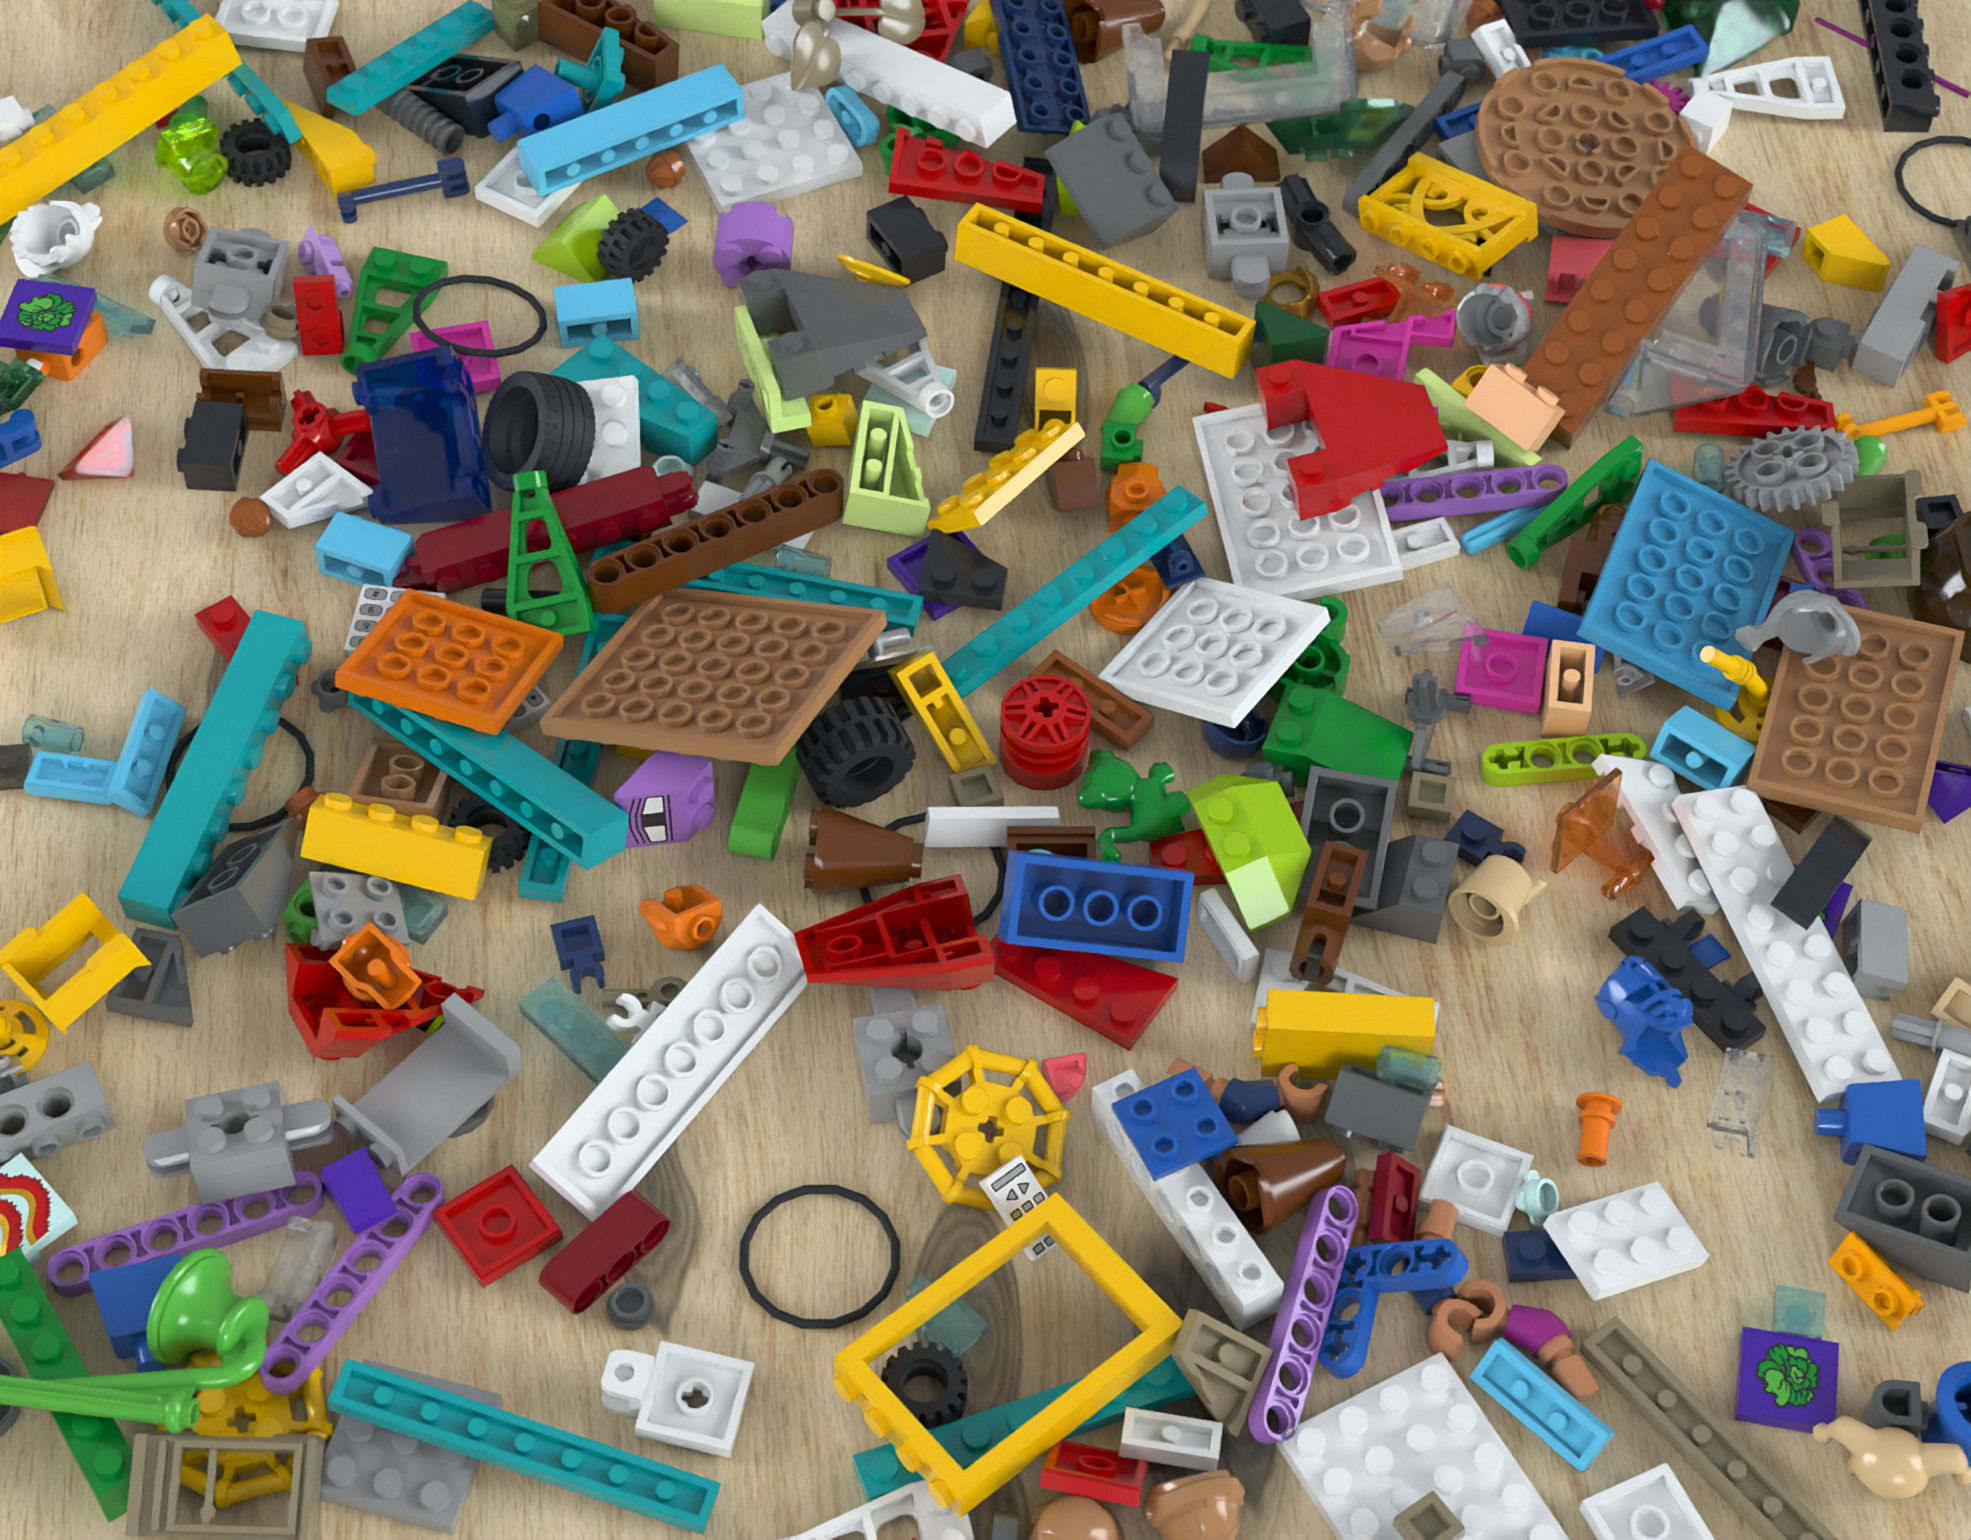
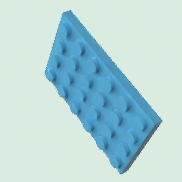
M1650 458L1641 472L1576 635L1728 712L1736 702L1741 685L1727 679L1721 670L1703 662L1700 658L1701 650L1706 646H1712L1729 656L1738 655L1748 661L1751 660L1753 653L1743 648L1734 636L1736 629L1747 624L1759 626L1765 621L1796 532Z

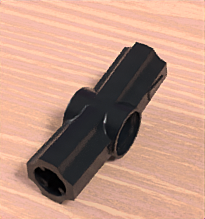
M1297 173L1285 176L1275 187L1281 188L1285 216L1293 229L1292 240L1294 245L1301 250L1311 252L1328 273L1332 272L1337 276L1346 272L1349 266L1356 261L1357 251L1329 220V208L1326 204L1316 199L1306 178L1299 177Z

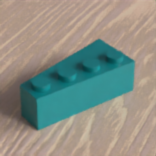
M600 334L549 373L550 375L564 377L574 382L634 375L638 380L640 443L645 445L646 451L660 457L667 455L677 456L685 463L694 467L717 448V414L604 334Z

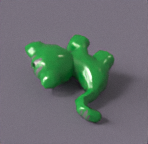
M1098 749L1090 752L1088 765L1081 781L1082 789L1077 795L1078 805L1087 809L1099 808L1114 814L1124 813L1128 810L1132 813L1130 826L1107 827L1095 841L1102 859L1120 861L1122 855L1114 847V843L1130 844L1137 841L1153 843L1164 839L1170 834L1181 831L1185 832L1180 815L1189 813L1191 808L1190 801L1182 791L1166 793L1165 783H1170L1175 779L1172 767L1166 762L1154 763L1148 770V778H1141L1129 762L1117 758L1112 751Z

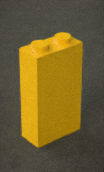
M1268 989L1265 1007L1257 1006L1256 1031H1253L1252 1058H1260V1076L1279 1077L1281 1070L1286 1065L1296 1062L1299 1069L1297 1078L1337 1080L1340 1069L1347 1061L1385 1075L1420 1078V1083H1424L1435 1040L1434 998Z

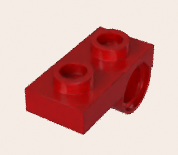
M334 274L294 276L293 290L303 356L342 354L345 338L342 311L341 309L339 310Z

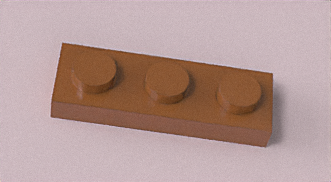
M1056 649L1029 674V677L1036 675L1057 676L1073 682L1085 693L1091 705L1090 727L1126 752L1154 726L1155 716Z

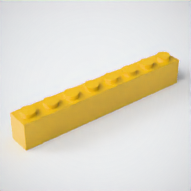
M206 13L199 19L192 21L187 27L169 39L162 41L157 47L136 61L129 63L124 69L109 79L97 84L92 90L66 105L62 110L41 124L34 126L29 132L8 146L1 148L0 226L243 64L227 31L212 16Z
M976 203L958 223L954 260L1230 379L1235 377L1250 357L1256 326L1255 320L980 203Z

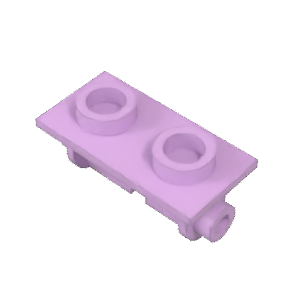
M309 225L304 241H300L298 245L299 262L304 265L308 276L334 274L337 296L341 299L348 298L352 294L354 284L346 266H342L343 259L335 240L325 234L317 236L313 225Z

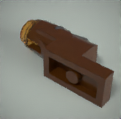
M1617 504L1601 506L1591 518L1590 530L1585 540L1571 537L1556 608L1571 613H1582L1584 600H1590L1626 512L1624 507Z

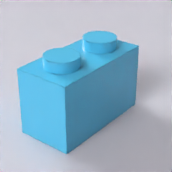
M632 278L553 287L562 349L586 346L600 334H604L614 342L640 339L638 311Z
M340 511L336 512L314 546L320 573L362 587L363 584L395 587L393 580L400 573L403 562L406 558L415 555L413 536L399 528H389L371 522L362 516H352Z
M1685 705L1664 722L1649 756L1708 791L1739 786L1743 783L1752 765L1757 747Z

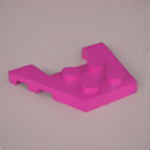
M1456 310L1443 311V316L1424 318L1423 314L1408 317V321L1385 324V320L1334 327L1326 366L1403 381L1411 344L1453 348L1457 328ZM1433 407V408H1434V411H1435V414H1436V416H1437V419H1438V417H1439L1438 407Z

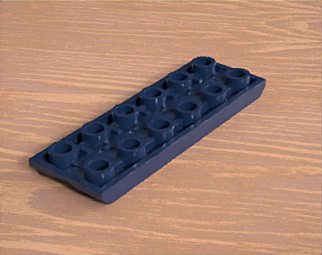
M989 0L1018 132L1044 135L1059 134L1068 137L1072 124L1075 121L1079 120L1085 126L1088 125L1091 117L1063 0Z

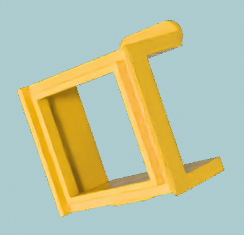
M29 526L0 535V624L49 609L48 606L65 611L54 572L37 527Z
M83 891L38 930L34 927L25 928L0 949V967L64 1036L68 1033L65 1029L135 967L152 965L124 932L121 933ZM94 935L103 946L86 961V965L50 996L38 983Z

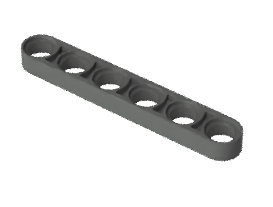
M1448 70L1349 186L1342 203L1344 211L1359 217L1358 199L1363 195L1369 196L1407 166L1408 158L1419 151L1435 132L1433 129L1435 118L1451 113L1461 101L1467 87V77L1452 70Z

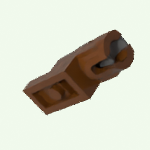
M1328 840L1325 841L1289 966L1292 977L1300 981L1305 980L1316 983L1317 986H1326L1332 982L1367 863L1368 851Z

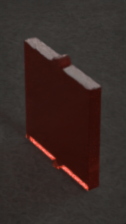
M0 472V535L29 526H38L55 487L54 480L26 476L24 472L18 474Z

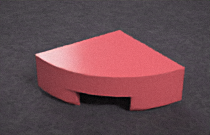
M1086 1052L1042 1060L1041 1069L1043 1077L1061 1104L1073 1098L1083 1086L1087 1072Z

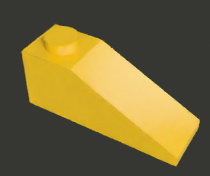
M286 99L281 101L289 109L303 135L294 144L334 198H337V193L359 189L376 182L373 165L377 164V158L369 143L364 144L353 130Z
M922 649L887 671L907 706L953 774L988 764L992 766L998 762L933 651Z

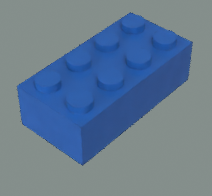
M1009 849L998 939L1007 944L1184 963L1195 873L1180 868Z

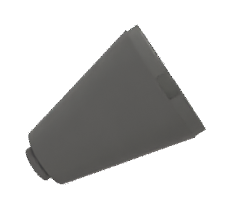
M1716 295L1703 304L1699 314L1701 328L1760 382L1766 385L1776 386L1785 382L1790 377L1785 374L1792 365L1799 367L1810 347L1813 330L1812 326L1806 323V319L1810 318L1799 310L1725 295Z

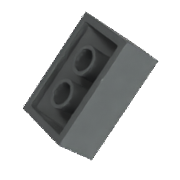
M1121 112L1094 120L1044 152L1102 250L1154 233L1179 210L1169 190L1164 185Z

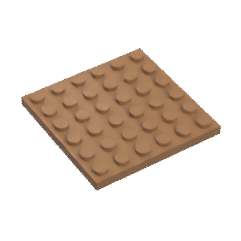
M681 587L674 588L645 600L542 716L539 720L542 735L562 737L565 740L577 739L600 742L603 745L615 744L638 747L642 750L676 752L680 755L713 757L723 761H744L757 763L761 766H778L886 627L885 610Z

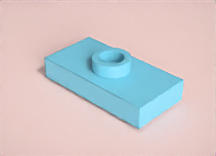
M37 750L24 782L26 794L112 805V802L106 799L105 796L118 761Z

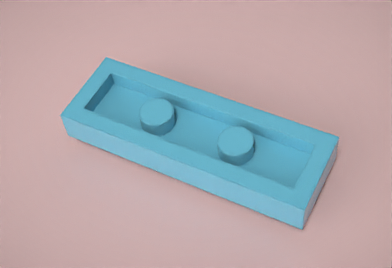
M152 688L142 694L105 796L106 799L142 819L151 813L187 711L186 707Z
M1504 1338L1495 1340L1469 1376V1378L1581 1473L1590 1468L1615 1434L1610 1427Z

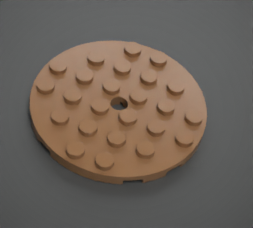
M1575 57L1534 60L1532 66L1520 70L1514 67L1504 73L1495 81L1494 86L1487 95L1484 96L1474 127V140L1479 160L1495 186L1536 203L1537 220L1572 235L1595 238H1617L1683 146L1687 143L1697 150L1698 146L1687 120L1684 117L1678 118L1668 106L1670 100L1648 82L1642 86L1625 77L1626 71L1621 68L1595 60ZM1580 143L1589 144L1593 148L1591 153H1588V149L1581 146Z

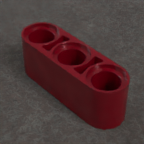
M631 1190L621 1196L556 1254L541 1271L538 1283L573 1315H578L589 1308L663 1240L668 1233L671 1221L637 1190Z

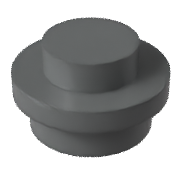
M622 1284L611 1293L607 1300V1315L612 1324L622 1330L640 1329L653 1318L655 1312L653 1296L646 1288L639 1284Z

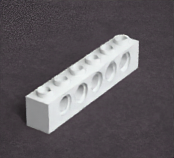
M1131 1068L1093 1087L1090 1117L1237 1330L1241 1332L1278 1312L1284 1283L1201 1165L1197 1162L1155 1182L1150 1176L1111 1108V1103L1146 1088L1134 1070Z

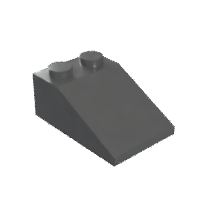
M1311 766L1300 828L1312 850L1313 856L1297 897L1308 898L1325 841L1328 840L1369 852L1354 907L1376 910L1398 780Z
M294 817L228 844L170 915L200 958L218 951L222 955L236 949L243 941L253 938L254 941L262 940L277 928L275 922L286 909L299 826Z
M1864 1143L1835 1211L1833 1221L1850 1232L1854 1231L1861 1239L1921 1278L1969 1294L1971 1289V1178Z

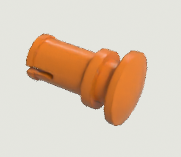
M1600 1092L1582 1093L1576 1099L1577 1107L1582 1110L1578 1119L1582 1125L1577 1161L1590 1167H1602L1607 1163L1606 1155L1609 1134L1616 1124V1117L1614 1115L1621 1112L1623 1104L1621 1100L1609 1094Z

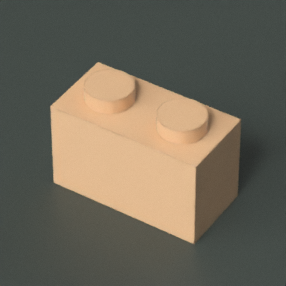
M1509 362L1505 366L1502 364H1491L1464 402V405L1526 451H1538L1566 412L1557 405L1560 399L1542 386H1539L1536 390L1525 382L1527 374Z
M1553 639L1545 670L1541 737L1552 739L1585 736L1592 710L1595 645Z

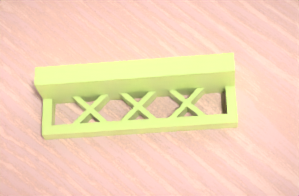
M746 305L734 307L738 348L751 381L755 384V391L772 434L812 426L811 412L804 396L785 401L774 377L767 341L778 338V332L758 337Z
M1427 367L1415 374L1413 383L1425 385L1432 406L1438 407V421L1442 432H1449L1456 438V441L1461 442L1492 440L1494 470L1541 465V457L1533 451H1526L1465 406L1466 398ZM1437 456L1447 464V458L1445 456ZM1513 486L1505 494L1516 493L1519 488Z

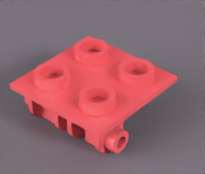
M1553 235L1545 302L1569 304L1615 240Z

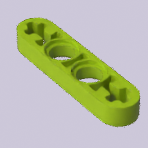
M1628 732L1497 743L1490 745L1482 754L1480 775L1485 782L1495 787L1607 778L1606 775L1598 776L1592 763H1579L1572 755L1575 752L1585 751L1590 753L1596 760L1605 751V755L1626 758L1623 752H1619V750H1625L1628 756H1632V759L1644 760L1646 745L1638 735ZM1536 755H1544L1552 760L1553 765L1548 768H1540L1534 765L1530 758ZM1500 761L1502 767H1507V769H1500L1499 765L1493 762Z

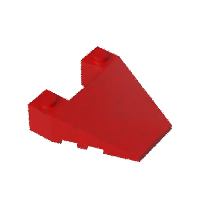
M1296 359L1255 369L1258 401L1268 430L1311 420L1321 448L1317 452L1287 459L1289 490L1300 521L1341 511L1351 505V499L1368 489L1371 492L1384 486V480L1400 471L1406 474L1448 450V444L1425 385Z

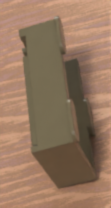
M1908 470L1904 474L1853 476V482L1843 483L1845 490L1830 491L1832 498L1822 502V520L1824 525L1830 526L1834 589L1920 585V549L1928 547L1927 525L1923 522H1917L1915 496L1923 492L1921 472L1918 470ZM1903 517L1905 545L1862 547L1851 545L1842 547L1840 520ZM1906 551L1907 558L1843 561V554L1857 555L1858 553Z
M153 1430L148 1434L135 1433L125 1536L133 1540H316L325 1442L321 1436L314 1434H276L272 1438L199 1436L194 1431H181L178 1434L171 1433L168 1430ZM183 1452H209L204 1506L200 1509L203 1523L202 1525L176 1524ZM218 1452L294 1455L288 1527L211 1525V1520L216 1515V1510L213 1507Z

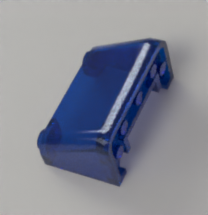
M447 344L356 365L357 381L352 382V392L358 406L363 405L370 414L380 484L374 485L373 494L368 495V506L373 519H378L383 525L462 522L493 512L488 474L482 460V433L475 388L467 366L452 346Z

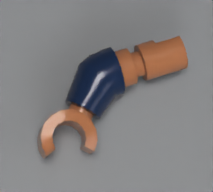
M1178 1057L1172 1061L1167 1071V1074L1175 1076L1195 1067L1227 1121L1234 1124L1246 1125L1258 1121L1271 1110L1277 1113L1283 1109L1288 1112L1293 1122L1310 1123L1317 1120L1323 1114L1328 1092V1085L1318 1083L1314 1088L1308 1090L1297 1088L1299 1069L1296 1062L1286 1065L1281 1070L1277 1085L1271 1079L1242 1081L1234 1077L1230 1081L1220 1076L1217 1080H1214L1212 1072Z
M1433 1199L1428 1218L1423 1219L1419 1224L1416 1241L1441 1238L1451 1240L1458 1217L1457 1208L1448 1201ZM1409 1258L1403 1261L1402 1273L1409 1267ZM1453 1286L1444 1289L1408 1291L1426 1315H1434V1319L1426 1331V1342L1429 1350L1434 1355L1442 1352L1449 1363L1457 1361L1464 1350L1463 1337L1453 1331L1449 1325L1458 1326L1465 1333L1473 1330L1475 1319H1481L1483 1313L1470 1302L1456 1299L1457 1295Z

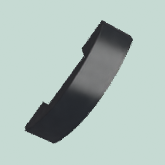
M1172 50L1159 176L1175 202L1195 203L1210 52Z
M1835 815L1770 905L1805 930H1808L1873 838L1844 817Z

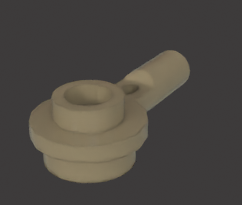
M295 302L288 306H270L267 313L262 314L259 323L269 337L285 341L298 335L299 325L297 323L298 317Z
M670 976L659 979L650 989H602V1007H623L615 1003L617 997L623 993L636 997L641 1003L642 1009H647V1006L653 1001L667 1007L688 983L681 978Z

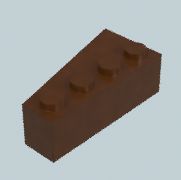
M541 0L538 2L539 40L587 64L604 27L619 31L620 47L624 48V57L620 67L621 73L625 74L626 84L644 93L678 80L679 44L650 21L642 22L636 17V10L629 4L621 5L616 0Z

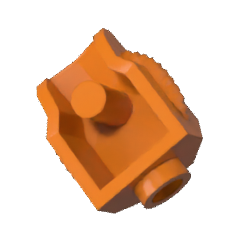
M1142 462L1118 464L1117 476L1112 479L1111 484L1107 487L1104 498L1106 511L1109 513V533H1115L1166 495L1163 483L1158 478V466Z
M697 883L679 885L667 889L664 892V901L661 903L657 902L656 898H647L639 905L640 914L653 928V935L661 944L669 949L682 951L699 949L703 944L713 940L723 919L721 899Z
M370 921L358 932L346 937L341 944L340 950L328 961L342 975L344 985L356 999L364 1002L379 1003L384 1009H397L412 996L422 983V980L412 971L407 948L395 937L384 935Z

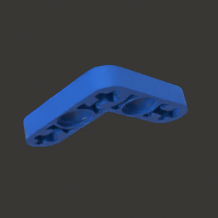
M1443 1238L1362 1245L1349 1248L1317 1356L1319 1362L1335 1378L1346 1379L1358 1373L1366 1360L1379 1294L1452 1287L1464 1278L1468 1270V1260L1464 1253L1453 1241ZM1406 1258L1410 1259L1409 1267L1405 1272L1396 1276L1391 1275L1392 1269L1397 1262ZM1354 1303H1360L1359 1310L1354 1317L1345 1321L1341 1320V1315L1346 1307Z

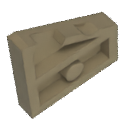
M1189 1309L1170 1354L1214 1421L1223 1423L1222 1432L1238 1437L1273 1350L1199 1310Z

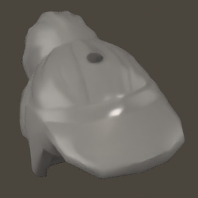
M1810 589L1798 590L1787 595L1772 608L1769 616L1759 626L1747 624L1736 629L1734 635L1740 645L1751 653L1756 652L1764 641L1779 637L1787 649H1792L1794 652L1809 656L1802 659L1804 665L1814 663L1837 653L1848 657L1854 656L1858 653L1861 645L1860 632L1855 621L1846 612L1835 596Z

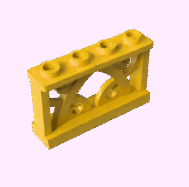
M1418 151L1408 158V166L1369 196L1363 195L1358 199L1360 227L1363 230L1476 282L1483 277L1484 271L1522 241L1529 243L1538 235L1536 203ZM1424 208L1429 210L1452 208L1464 214L1465 224L1433 226L1427 223L1424 216ZM1482 237L1486 242L1481 246H1477L1476 239Z

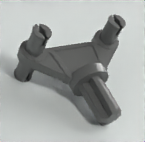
M749 379L740 380L737 390L730 395L727 402L729 414L726 419V424L732 428L729 438H722L718 441L716 450L710 453L706 462L708 474L705 480L720 486L724 476L752 464L760 463L765 465L766 460H771L773 457L785 458L787 462L784 465L788 466L790 464L792 468L800 471L806 468L810 457L808 449L775 438L776 433L772 434L771 429L765 423L752 399L755 384Z
M1424 669L1422 673L1414 674L1412 688L1408 686L1405 696L1409 718L1416 723L1412 756L1408 755L1403 772L1409 773L1410 778H1412L1413 771L1449 777L1452 763L1450 761L1426 759L1436 724L1444 718L1446 710L1469 714L1472 702L1471 696L1448 694L1446 688L1438 687V678L1432 676V671Z

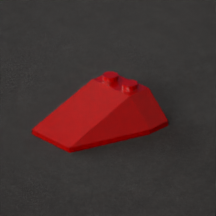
M961 874L917 883L794 933L796 946L808 983L952 991L956 989L971 990L977 988L982 983L990 982L994 979V955L986 935H978L973 921L969 894Z

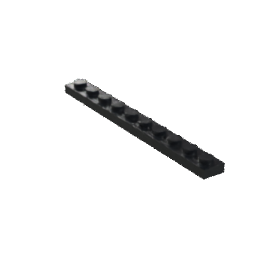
M1024 156L1023 168L1046 175L1041 214L1015 210L1014 218L1051 234L1058 195L1057 173L1048 159ZM1003 280L974 438V451L990 453L1010 451L1016 445L1014 440L1018 433L1040 296Z

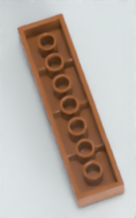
M1686 143L1521 369L1527 374L1525 382L1536 390L1539 386H1542L1551 391L1560 399L1557 405L1566 411L1548 437L1567 449H1571L1747 205L1754 184Z

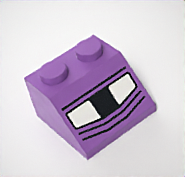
M656 750L614 793L615 806L629 814L625 848L686 842L699 829L704 830L710 825L716 813L712 762L698 755H680L676 752Z

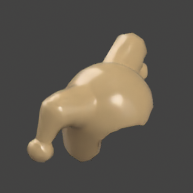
M1841 1416L1829 1424L1820 1422L1813 1427L1812 1436L1816 1442L1827 1444L1832 1439H1836L1848 1449L1851 1456L1847 1465V1474L1851 1477L1857 1476L1872 1492L1883 1500L1904 1499L1912 1496L1918 1497L1925 1490L1931 1477L1943 1474H1952L1955 1483L1958 1485L1966 1486L1971 1484V1468L1960 1445L1922 1443L1912 1433L1902 1428L1885 1426L1874 1429L1848 1416Z

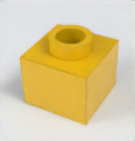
M851 394L812 395L809 406L812 426L805 428L813 447L852 445L859 415Z

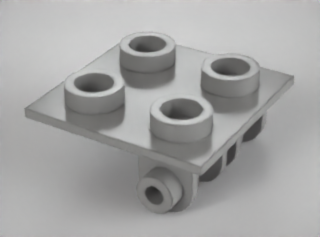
M308 872L318 928H313L311 931L310 941L312 946H318L320 951H327L328 949L340 950L344 939L358 932L369 921L384 935L395 937L404 946L410 945L397 881L368 874Z

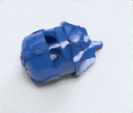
M1633 955L1625 957L1619 963V968L1612 972L1603 982L1599 994L1595 996L1597 1007L1603 1017L1609 1019L1624 1038L1619 1054H1624L1632 1061L1634 1066H1638L1649 1076L1664 1077L1666 1079L1665 1082L1672 1088H1678L1682 1080L1677 1069L1688 1058L1681 1031L1683 1028L1691 1027L1693 1024L1692 1002L1689 998L1681 999V991L1676 988L1673 989L1650 963L1643 961V957Z

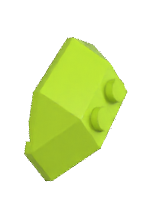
M1222 774L1186 790L1185 794L1190 801L1193 812L1250 934L1291 917L1313 853L1278 781Z

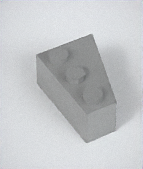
M1917 243L1897 279L1889 287L1880 307L1876 306L1867 324L1868 329L1866 331L1860 330L1851 347V352L1856 353L1851 369L1895 388L1936 326L1937 293L1952 288L1960 262Z

